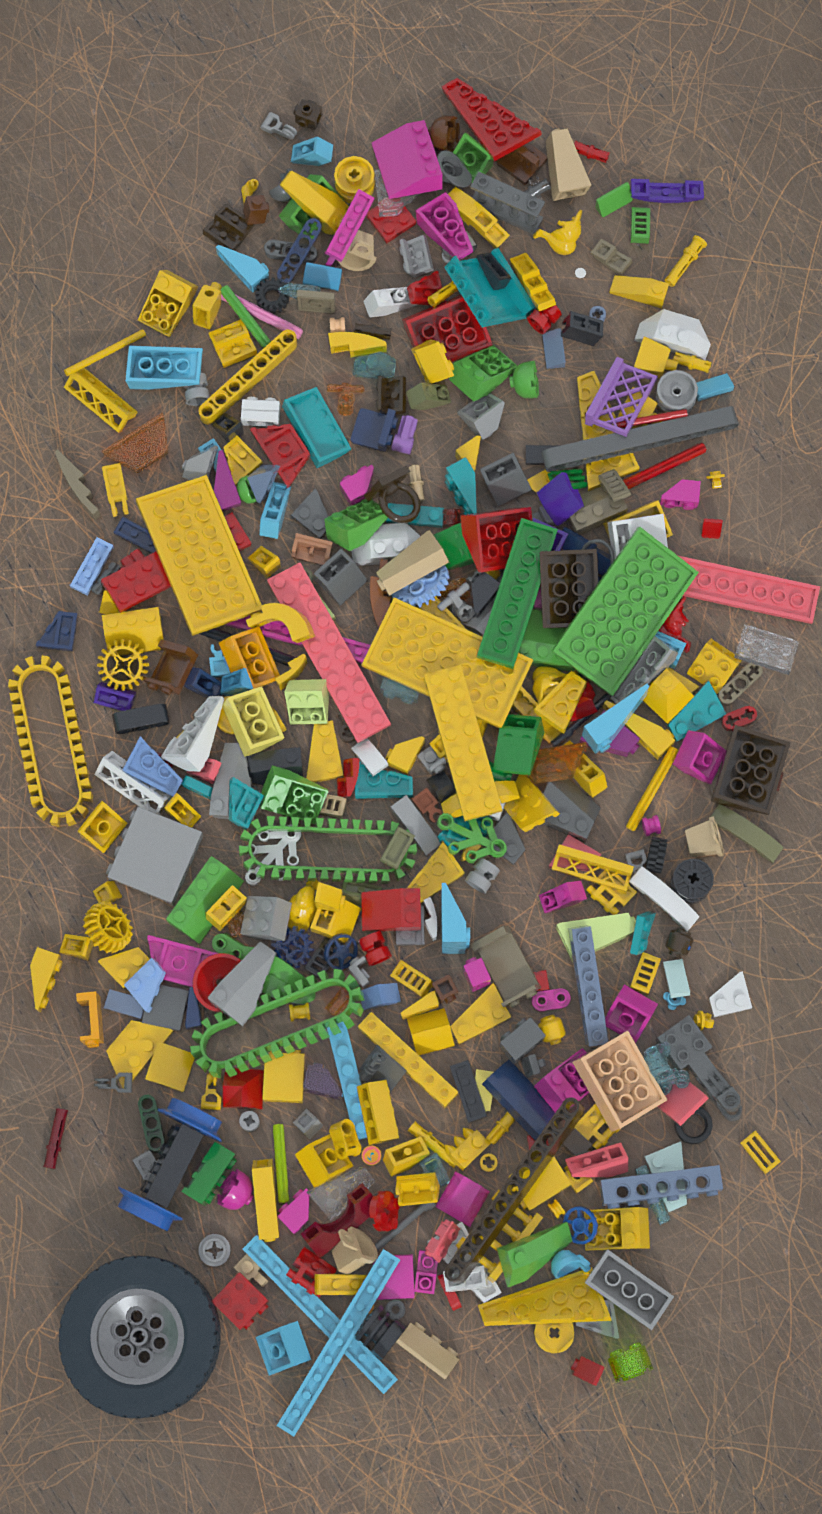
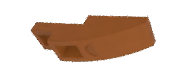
M380 559L379 570L388 563V560ZM371 576V610L376 627L379 630L391 605V597H387V591H382L377 583L379 577Z

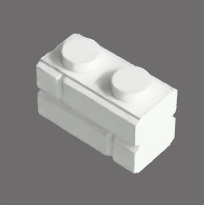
M247 397V399H242L241 423L244 426H279L280 401H276L275 398L258 400L256 397Z

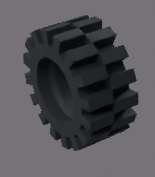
M271 277V281L266 278L265 282L261 281L260 286L256 287L255 295L259 307L268 312L273 311V314H277V310L282 312V308L285 309L289 303L288 287L284 282L281 283L280 279L275 281V278ZM270 290H275L279 293V298L273 302L268 301L265 298L266 293Z
M652 837L646 863V870L649 872L661 874L666 855L667 839Z

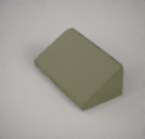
M352 881V883L343 882L341 890L343 896H346L345 900L362 907L361 892L380 891L382 887Z

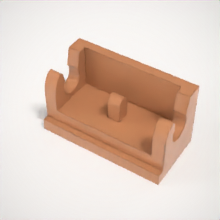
M296 533L291 557L323 565L331 558L333 542Z

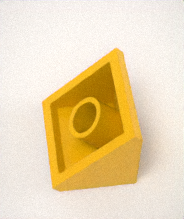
M101 801L79 828L78 833L102 853H105L128 823Z
M445 1008L407 1018L415 1052L419 1056L455 1046Z

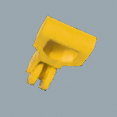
M210 1072L207 1074L206 1092L201 1098V1109L221 1110L222 1097L217 1093V1089L209 1088L212 1082L213 1086L217 1085L218 1078L213 1077ZM214 1094L217 1097V1102L206 1101V1096Z

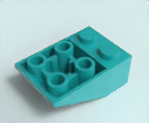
M465 457L446 467V481L444 483L449 491H453L457 506H462L465 511L463 515L477 513L475 472Z

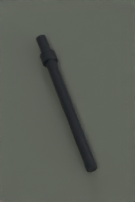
M605 693L598 701H596L594 705L597 711L604 705V702L609 701L612 696ZM593 714L572 722L567 726L564 734L561 732L550 742L552 746L556 748L562 741L569 739L574 734L573 732Z

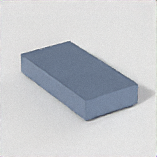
M109 989L104 1009L142 1019L144 1009L132 995Z

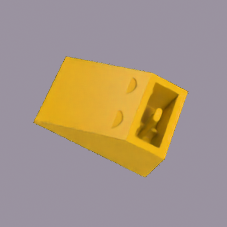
M160 270L138 321L170 337L190 306L199 286L168 270Z
M632 1207L590 1210L597 1218L598 1229L594 1239L585 1244V1251L650 1249L648 1208ZM584 1212V1218L586 1220L591 1219L590 1216L586 1212ZM592 1222L589 1224L588 1230L591 1234L593 1232Z

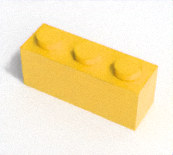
M387 1080L368 1082L357 1086L369 1145L398 1139V1127L396 1126Z

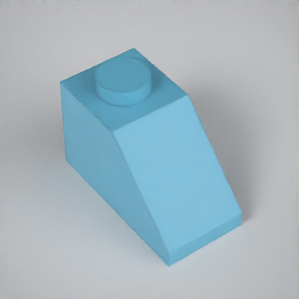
M318 136L295 144L292 149L291 162L314 166L329 163L332 159L333 144Z

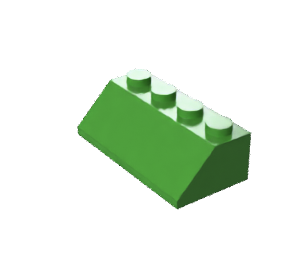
M211 856L166 918L167 922L200 945L213 927L206 919V912L232 885L239 890L244 880Z

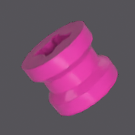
M657 815L649 819L646 817L641 819L646 837L652 833L661 834V826Z

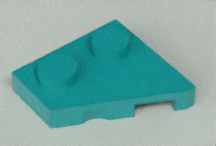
M231 777L229 780V821L246 830L264 795L235 777Z
M647 911L637 915L630 950L631 954L639 955L646 950L655 912Z

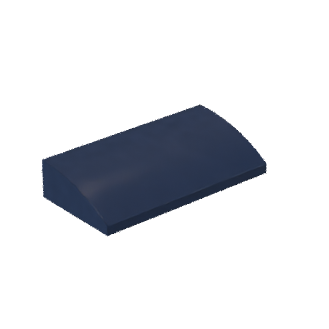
M507 1060L482 1083L535 1141L555 1114L534 1085L510 1060Z

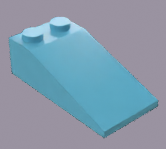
M129 346L125 381L130 389L146 390L200 385L203 349Z
M645 684L584 726L582 736L595 754L599 751L603 753L611 747L612 741L647 696L648 684Z

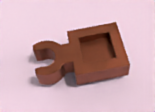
M427 787L411 799L422 814L429 813V819L433 823L436 822L433 818L435 812L440 815L443 814L440 809L434 807L438 801Z

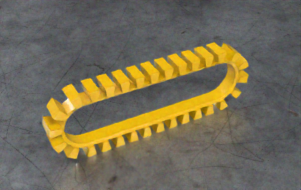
M42 655L41 665H35V660L31 656L25 658L29 668L23 671L17 664L12 670L19 677V680L9 679L8 683L10 691H19V693L9 694L13 703L12 709L15 714L17 734L20 738L21 754L25 761L23 764L27 772L25 774L29 783L28 789L31 795V804L34 808L43 805V808L36 813L43 821L51 814L50 824L52 826L60 827V818L65 817L68 826L77 824L72 817L73 814L78 811L85 818L89 813V810L82 806L83 801L93 803L92 792H83V789H92L90 779H80L81 777L90 776L86 767L87 762L84 756L82 737L79 732L80 728L77 722L75 703L72 698L73 693L70 687V679L68 675L58 677V675L65 671L58 661L53 668H50L49 666L52 662L50 657ZM35 671H47L57 680L79 788L77 804L66 812L50 810L44 800L22 691L24 680Z

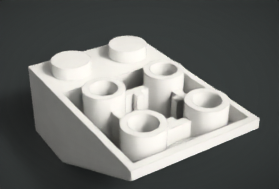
M663 514L607 522L614 560L637 527L643 528L668 548Z

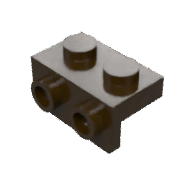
M379 375L378 382L376 383L378 391L376 407L378 411L386 415L388 409L395 410L396 415L406 413V377L385 378Z

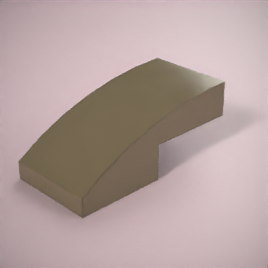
M603 239L591 251L593 257L620 276H623L633 263L631 258L618 252L614 245Z

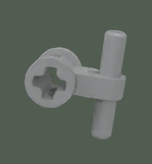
M464 583L455 591L452 590L447 594V598L437 605V608L443 611L451 604L450 611L453 615L458 616L462 621H469L474 615V609L460 599V596L470 589V586Z

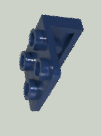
M361 408L351 435V442L386 452L387 446H390L392 443V429H396L398 423L396 411L388 409L386 415Z

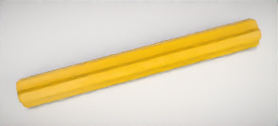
M671 746L668 749L626 824L627 829L635 831L676 758L679 750Z

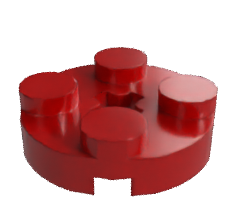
M378 1191V1195L372 1197L369 1207L370 1218H374L375 1222L372 1225L377 1231L396 1229L398 1227V1209L400 1208L398 1198H395L390 1191Z

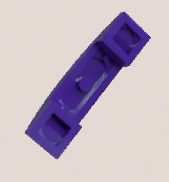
M631 179V197L657 203L692 202L704 199L703 181L685 180L683 184L650 183L649 179Z

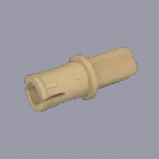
M412 465L409 467L411 471L409 486L415 490L420 502H423L425 500L422 487L424 482L421 480L420 466Z

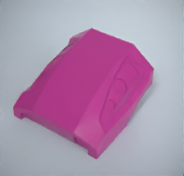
M455 1171L436 1208L470 1227L490 1191Z

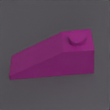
M220 450L218 453L214 493L222 512L241 506V501L223 450Z

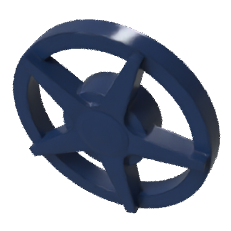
M348 934L333 936L326 944L324 950L326 963L333 969L343 970L350 966L349 963L357 957L358 953L355 939ZM339 938H349L345 944H339L337 941ZM334 942L333 954L329 955V949ZM351 943L353 944V954L349 952ZM347 957H351L350 960L346 964H344V959H346ZM330 959H339V966H334Z

